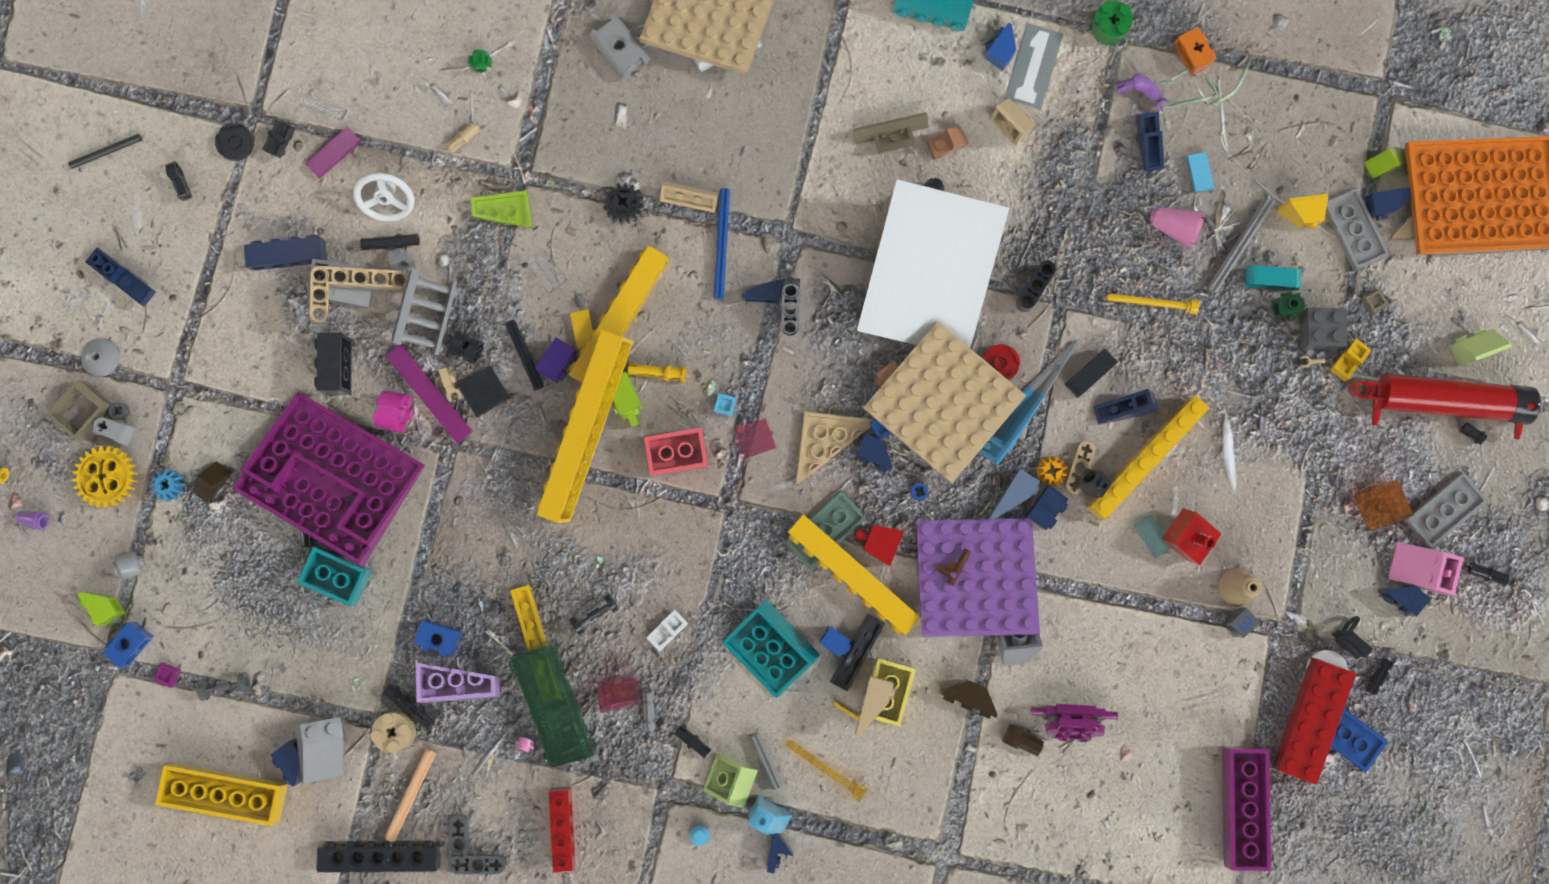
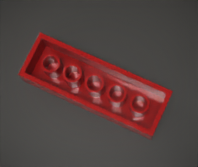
M1311 657L1272 765L1274 769L1314 785L1318 784L1357 673Z

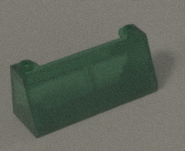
M556 638L512 654L509 657L510 661H508L510 670L512 672L515 671L544 747V759L546 763H550L551 768L594 756L598 747L594 738L589 739L591 732L587 729L562 664V656L558 652L559 644Z

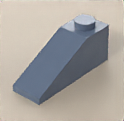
M1022 469L1017 470L987 519L994 520L1031 496L1034 497L1040 489L1038 486L1040 481Z

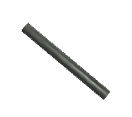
M136 134L70 161L68 165L71 169L77 168L138 143L143 139L140 134Z

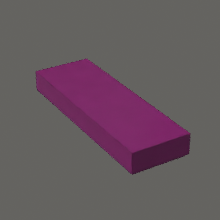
M347 126L312 157L306 165L321 179L362 141Z

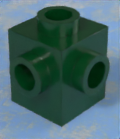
M1292 291L1280 294L1281 297L1271 301L1275 319L1286 317L1287 320L1298 318V314L1304 312L1305 302L1300 293L1293 294Z

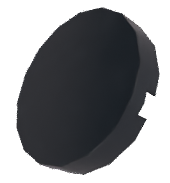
M229 123L220 129L221 131L215 137V146L224 158L231 161H240L251 154L254 148V137L245 126L238 123Z

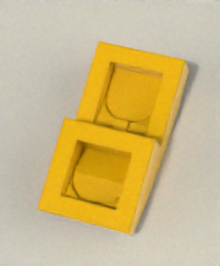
M1357 338L1354 339L1337 359L1330 371L1346 382L1350 379L1356 368L1364 362L1371 349Z

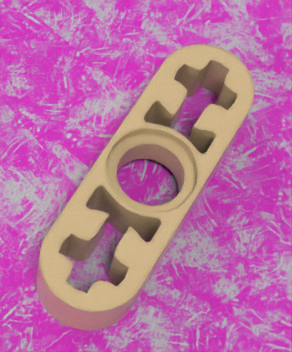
M1084 441L1076 448L1064 484L1065 491L1070 495H1076L1082 491L1079 487L1072 491V487L1069 484L1073 483L1076 477H1081L1083 474L1075 471L1077 463L1084 464L1085 470L1090 469L1096 450L1094 444L1090 441ZM1086 445L1088 446V450H1090V453H1086L1084 459H1088V462L1083 459H1078V456L1080 458L1083 457L1084 451L1081 450V448L1085 447Z

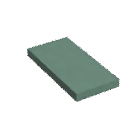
M841 490L809 520L839 545L867 518ZM789 538L785 541L810 570L817 565L819 559L814 555L812 558L803 551L805 548L800 543L796 545Z

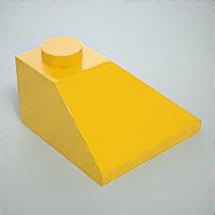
M1328 194L1290 198L1276 209L1280 215L1298 228L1306 227V230L1315 229L1325 219Z

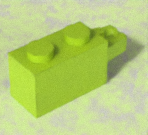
M623 372L613 399L615 403L612 404L616 415L620 414L624 421L629 419L631 426L634 428L640 425L636 415L640 414L639 410L643 409L628 373Z

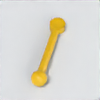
M836 701L832 703L858 720L859 716Z

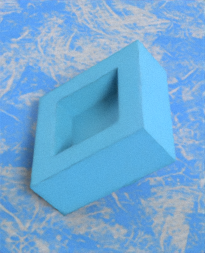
M718 393L714 412L732 417L737 398Z

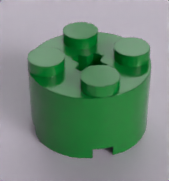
M1108 1L1098 8L1091 21L1090 30L1099 43L1115 45L1126 36L1133 23L1130 6L1119 1Z

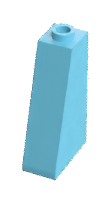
M758 795L749 811L748 824L764 834L783 833L792 814Z

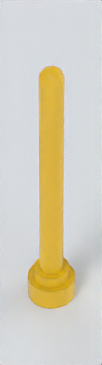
M1111 293L1106 296L1108 301L1183 309L1188 314L1193 315L1198 314L1200 305L1199 300L1196 299L1180 302Z

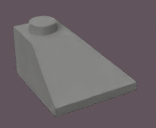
M1040 635L997 636L1003 666L1024 664L1043 649Z

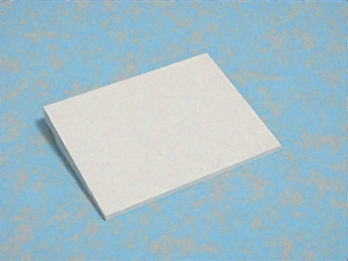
M897 179L857 331L918 345L936 322L939 321L970 348L1009 208Z

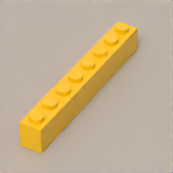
M649 245L647 249L641 251L638 257L640 259L639 262L631 267L628 273L630 275L627 281H623L618 289L620 291L618 296L613 297L610 301V309L600 317V325L597 330L594 329L591 332L589 343L581 348L579 352L580 357L577 362L574 361L569 368V376L581 384L583 383V373L588 369V359L591 352H594L596 346L595 339L601 330L621 337L624 336L669 263L668 256Z
M1196 395L1188 398L1111 480L1112 485L1102 498L1095 497L1086 508L1099 520H1106L1210 408Z
M804 514L787 531L790 534L788 538L796 545L800 543L805 547L803 551L812 558L814 555L819 559L817 564L825 571L829 568L834 573L832 577L839 583L845 582L848 585L846 589L851 594L861 596L863 598L861 602L867 608L873 607L878 611L875 615L883 622L887 619L892 624L890 628L898 635L900 633L906 635L921 618Z

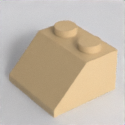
M1010 98L996 106L990 118L1015 145L1019 144L1035 127L1034 120L1029 115H1025L1021 111L1019 104L1015 101L1012 102Z

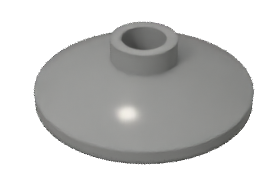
M104 339L91 341L85 346L81 354V363L84 370L96 377L110 375L116 370L120 361L118 348L112 342ZM99 354V359L95 360L96 355Z

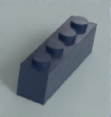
M316 234L307 235V238L289 237L288 240L282 241L281 239H270L269 242L264 243L262 241H251L250 244L244 245L245 267L251 271L312 265V259L327 260L326 241Z

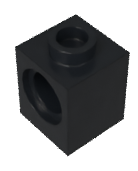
M1086 469L1076 484L1086 496L1102 498L1112 485V482L1102 471Z

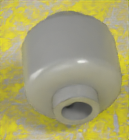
M134 551L118 555L115 558V562H112L116 576H121L122 579L140 575L142 567L145 566L142 555L138 556Z

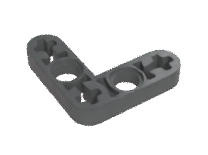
M463 814L454 816L449 824V870L454 874H500L507 866V860L503 855L468 854L469 820ZM458 819H460V822L464 823V825L460 827V833L464 832V835H454V833L458 832V825H455V822H457ZM459 838L464 842L462 849L454 847L455 839ZM457 859H459L460 863H466L468 861L467 859H469L468 869H466L467 865H462L459 867V869H457V865H454L453 863L456 862ZM474 859H480L483 862L481 869L473 867ZM487 859H489L488 863H494L498 859L502 866L496 869L495 865H490L487 870Z

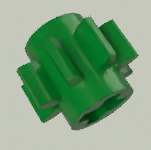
M474 50L473 55H468V64L470 67H473L474 72L484 73L487 72V67H492V58L484 50Z

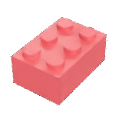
M702 428L644 437L649 472L652 477L709 468Z

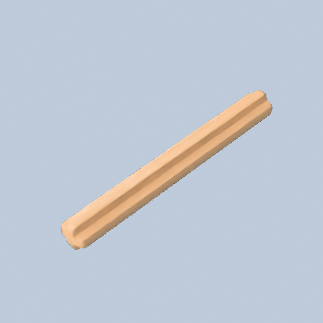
M425 749L384 836L387 841L393 842L396 840L436 755L433 750Z

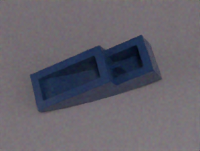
M1159 112L1136 114L1138 140L1144 170L1164 169L1162 131H1160Z
M785 279L763 283L751 288L742 294V301L780 304V296H782V286ZM792 285L786 287L791 292L796 290Z

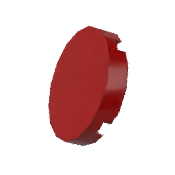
M1004 344L991 346L982 357L1008 381L1017 374L1020 366L1018 353L1012 347Z

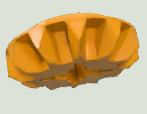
M1057 456L1045 457L1037 466L1038 479L1044 485L1058 486L1067 477L1068 467L1065 465L1064 460ZM1050 466H1053L1054 469H1060L1055 473V476L1048 473L1045 474L1050 469Z

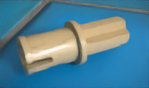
M472 122L462 132L458 131L459 134L446 144L447 149L454 153L465 143L468 144V141L481 132V130Z

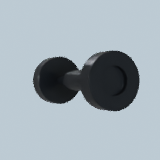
M609 593L604 596L607 604L600 609L596 608L580 622L575 616L569 619L578 635L585 632L582 624L600 616L602 611L610 607L613 613L619 610Z

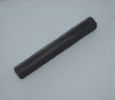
M510 320L506 322V327L535 391L540 390L544 387L542 380L535 369L536 366L516 321Z

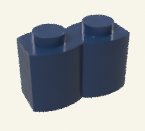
M1048 485L1025 517L1043 530L1052 529L1057 522L1055 518L1058 513L1062 514L1068 507L1066 503L1068 498Z

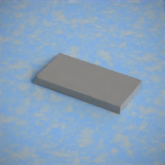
M1357 188L1328 200L1326 216L1353 271L1390 255Z
M1463 471L1458 473L1403 520L1426 548L1432 549L1489 501Z

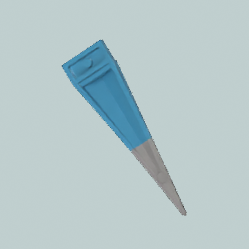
M1077 340L1073 341L1060 356L1021 391L1026 397L978 452L980 455L998 466L1006 454L1011 452L1077 346Z

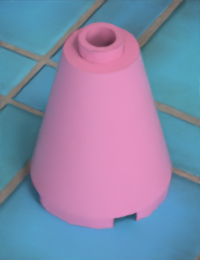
M1159 207L1157 211L1153 210L1150 221L1153 222V227L1184 246L1193 249L1194 244H1191V242L1196 243L1203 225V218L1206 217L1207 213Z

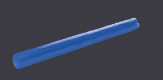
M727 188L720 189L714 280V299L717 300L724 299L730 189Z

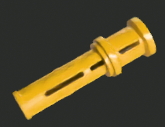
M629 363L628 375L664 378L667 382L669 380H676L685 383L687 367H671L669 364L663 367Z

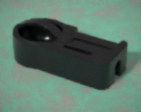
M176 161L166 164V175L172 181L177 197L182 201L193 198L179 164Z

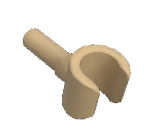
M1308 356L1299 358V360L1304 359L1307 361V364L1300 365V368H1306L1312 364L1325 363V358L1310 359Z

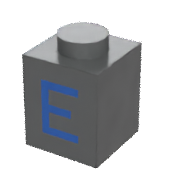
M1240 607L1224 624L1228 627L1227 631L1233 637L1245 638L1260 621L1247 608Z

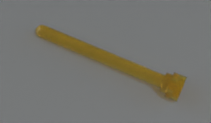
M787 740L785 742L786 747L850 790L851 794L854 795V799L859 802L862 800L868 788L862 784L855 785L793 741Z

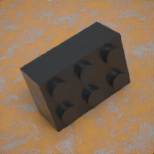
M341 332L317 333V338L314 341V346L317 350V357L314 360V366L317 369V377L314 378L315 388H317V391L329 396L352 395V339Z

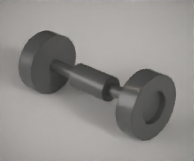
M242 672L238 673L237 682L233 683L228 681L210 687L207 681H200L197 683L196 691L200 701L210 699L211 691L216 690L219 692L232 689L233 686L238 685L241 692H247L250 690L251 683L248 673Z

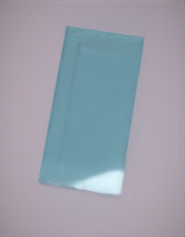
M1152 515L1147 516L1134 525L1154 558L1171 549L1162 540L1164 534Z

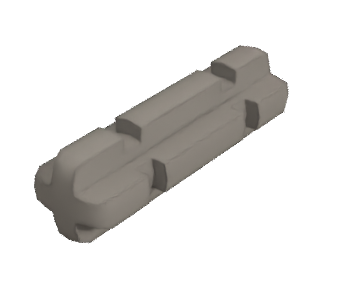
M653 692L642 693V701H644L643 720L646 721L644 723L645 731L656 729L655 722H653V719H655L654 703H652V700H654Z

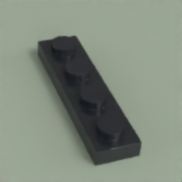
M867 613L850 644V649L843 656L830 680L832 684L848 692L883 629L884 622Z

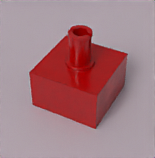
M1183 508L1162 537V540L1185 560L1201 565L1210 550L1215 547L1221 533L1197 512Z

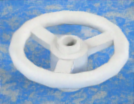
M381 172L370 173L359 178L353 187V199L357 207L365 215L375 220H400L407 217L414 208L415 198L411 188L394 175ZM371 181H377L374 196L363 201L361 198L363 186ZM396 185L405 193L406 203L395 197ZM378 203L382 205L393 204L402 211L386 215L377 213L370 208Z

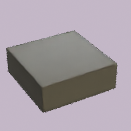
M1380 288L1361 299L1370 315L1390 305Z

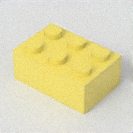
M876 657L871 676L892 681L896 691L894 698H890L889 703L875 720L900 727L914 679L915 668Z

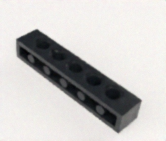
M432 840L423 841V844H415V841H404L403 844H395V841H384L383 844H376V841H365L363 844H356V841H346L344 844H336V841H327L317 848V873L436 872L440 868L441 844H435V841ZM377 851L383 855V860L376 858L375 854ZM396 851L402 854V860H398L395 857ZM415 851H419L422 854V860L416 859ZM337 852L342 853L343 861L337 859ZM356 852L362 853V861L357 859Z

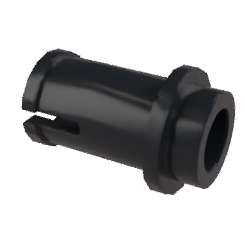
M1468 422L1459 430L1460 433L1474 440L1473 443L1481 445L1488 436L1485 434V431L1478 430Z

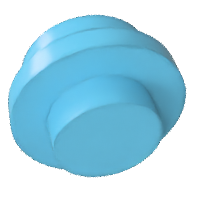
M697 825L692 828L690 840L693 844L702 846L709 840L710 834L705 826Z

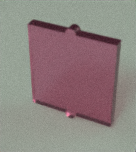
M766 418L734 429L739 441L738 446L741 447L745 459L776 448L772 437L773 432L770 431Z

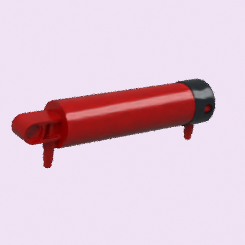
M1390 373L1383 374L1378 382L1354 380L1348 386L1350 395L1358 398L1373 399L1372 425H1378L1381 409L1503 421L1515 424L1514 439L1519 440L1523 431V424H1532L1538 417L1541 408L1540 393L1532 386L1502 385ZM1359 385H1362L1363 390L1359 394L1357 388Z

